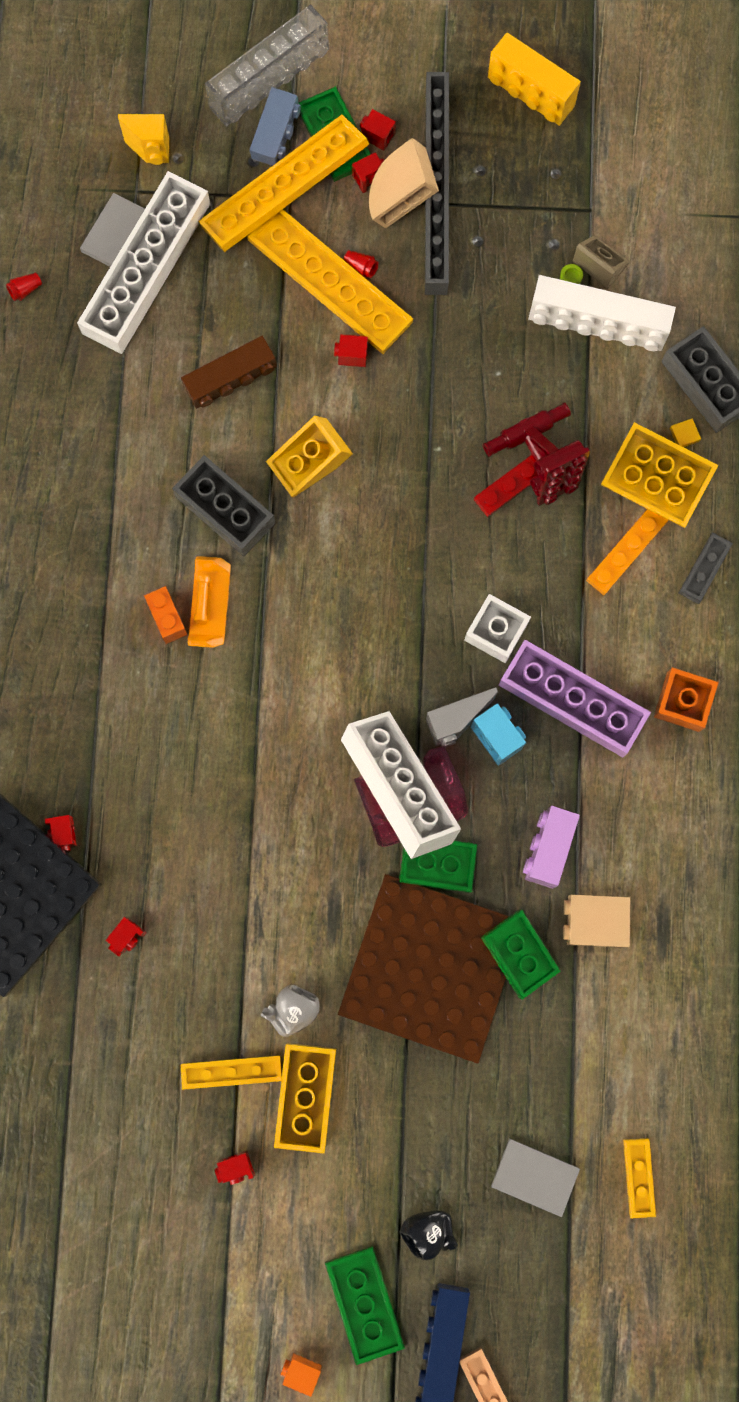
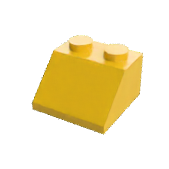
M118 114L124 141L146 163L154 165L169 163L170 138L164 114Z

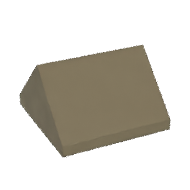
M595 235L578 244L572 261L607 289L630 263Z

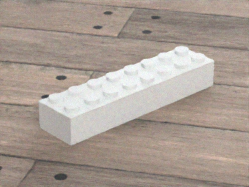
M169 171L166 173L77 322L83 335L120 354L124 352L199 225L198 221L203 218L209 208L210 199L207 190Z

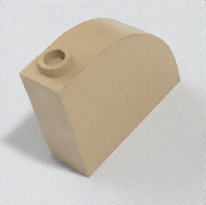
M411 138L391 153L381 164L372 181L369 193L372 220L384 228L392 225L439 191L426 147L415 139Z

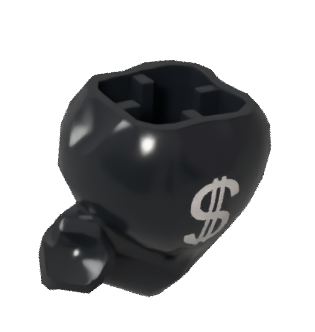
M428 1211L414 1214L403 1222L399 1231L411 1253L421 1260L434 1259L441 1249L446 1251L447 1249L454 1250L458 1247L453 1236L452 1218L445 1211Z

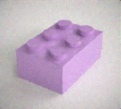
M554 806L540 814L537 827H540V832L532 839L530 850H533L532 857L526 859L522 872L526 874L525 880L552 889L559 885L579 820V814Z

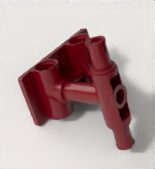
M565 402L549 411L541 410L537 414L521 420L519 423L502 430L500 436L482 445L488 457L505 448L513 449L523 443L527 445L535 459L534 465L538 473L537 476L530 479V484L537 496V504L539 506L544 503L549 505L555 502L558 496L564 493L567 495L571 494L579 488L578 486L590 454L589 448H584L579 440L558 449L542 435V433L552 429L554 423L571 416V411Z

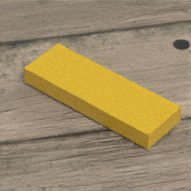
M649 1138L624 1139L630 1218L656 1217Z

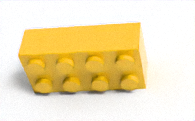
M506 33L491 51L488 71L490 81L494 85L501 86L507 90L512 97L519 98L525 102L530 109L544 115L548 121L560 126L575 107L581 81L509 33Z
M286 1044L274 1148L325 1153L336 1048Z

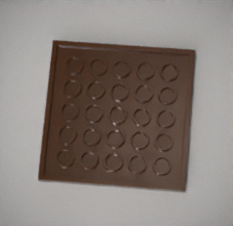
M385 874L338 1015L478 1064L506 979L481 937L509 916L419 885L399 883L398 878Z

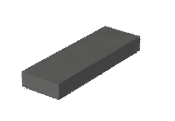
M712 532L678 594L700 604L733 543Z

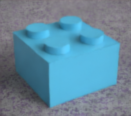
M497 703L475 718L471 729L499 766L522 750L526 744L524 740L526 736L519 726L514 727L510 721L512 717L509 711L504 706L501 708Z

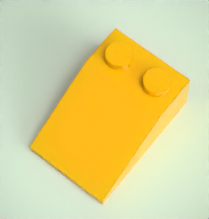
M314 416L266 462L290 496L295 497L336 470L353 453L327 418Z

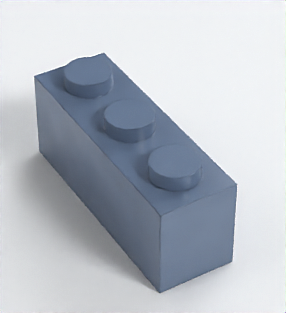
M271 87L249 150L252 159L273 166L285 157V143L287 139L290 140L294 129L292 124L294 118L297 119L301 110L297 95Z

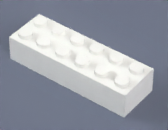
M539 275L528 320H532L539 325H553L560 330H574L581 335L591 334L599 336L606 341H621L627 346L637 345L649 351H662L671 330L676 307Z
M390 711L348 724L341 741L410 858L413 859L452 844L461 828Z

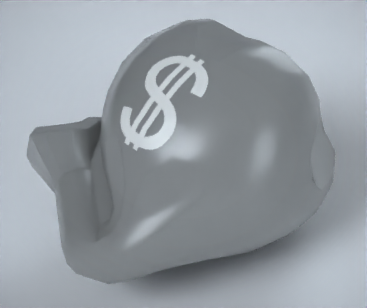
M289 985L278 994L276 1005L270 1004L268 1007H265L261 1016L269 1020L282 1037L292 1036L306 1028L316 1019L319 1013V999L309 991L296 985Z

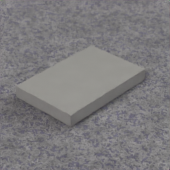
M113 193L81 245V252L111 267L145 208Z
M509 1138L491 1187L562 1217L580 1168Z

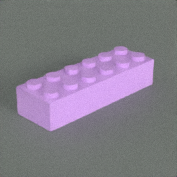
M524 640L499 683L500 687L622 758L628 754L651 713L527 640Z

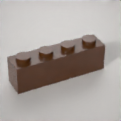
M262 335L181 377V381L195 408H203L209 406L214 399L220 396L226 397L230 395L234 389L241 385L247 386L255 378L272 373L274 368L277 367L276 358Z

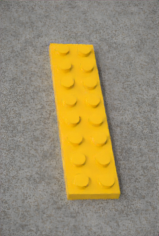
M340 115L198 222L214 242L226 252L369 145L368 140L343 115Z
M283 209L247 236L251 244L360 336L368 337V342L380 353L384 354L413 323V318Z

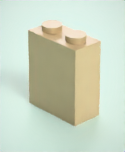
M569 895L568 900H564V915H568V923L563 926V939L567 940V945L622 948L630 946V897Z

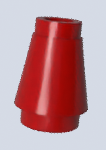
M348 250L344 256V261L364 278H372L376 274L379 262L375 260L374 256Z
M35 272L10 279V282L6 284V288L14 301L18 299L21 301L41 286L42 282Z

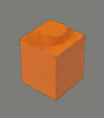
M293 1353L291 1361L285 1360L280 1375L284 1376L282 1385L311 1397L321 1373L322 1365Z

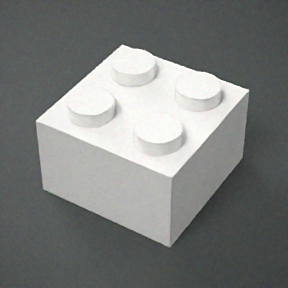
M489 594L466 633L464 641L506 663L528 625L531 616Z

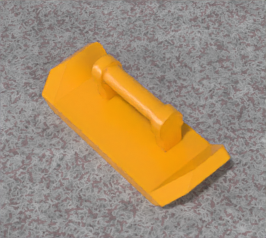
M197 556L195 559L188 636L189 646L216 647L224 644L231 564L222 558Z

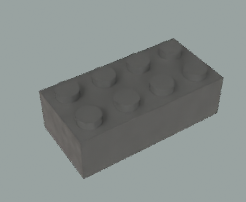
M704 326L666 351L661 362L715 433H718L739 418V371Z
M205 455L172 488L175 497L243 557L275 524L274 515Z

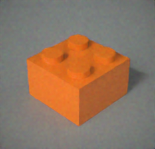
M672 667L666 674L654 718L700 732L706 727L718 682Z

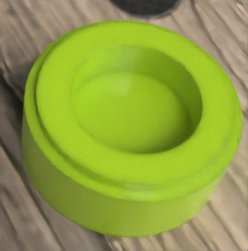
M568 264L562 268L560 280L581 284L583 271L578 265Z

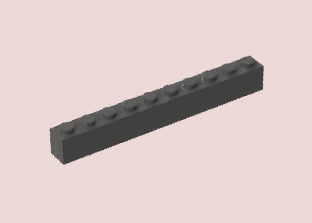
M426 72L425 147L439 191L425 200V295H447L449 284V72Z

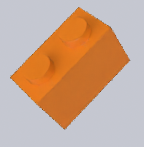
M166 586L144 595L166 644L188 635Z

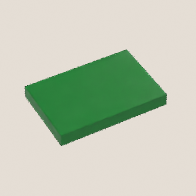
M453 841L448 846L413 859L410 858L403 847L399 883L471 893L478 844Z
M521 909L481 937L519 999L523 1000L561 972Z

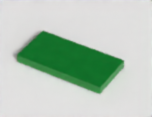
M336 86L299 102V105H301L299 115L310 137L340 115H343L357 128ZM368 147L362 149L330 173L333 181L335 182L351 175L352 164L371 155Z
M370 1246L326 1261L325 1266L356 1366L405 1349L374 1247Z

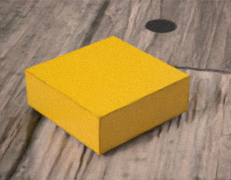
M693 418L670 427L675 443L682 447L695 444L701 440Z

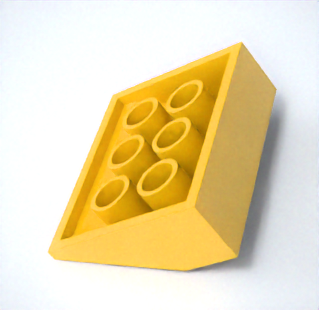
M634 422L601 485L685 528L718 465Z

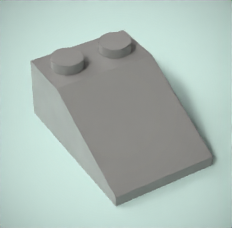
M495 687L427 712L426 722L435 746L442 745V748L455 744V740L468 729L473 720L480 716L494 701L498 693L497 688Z

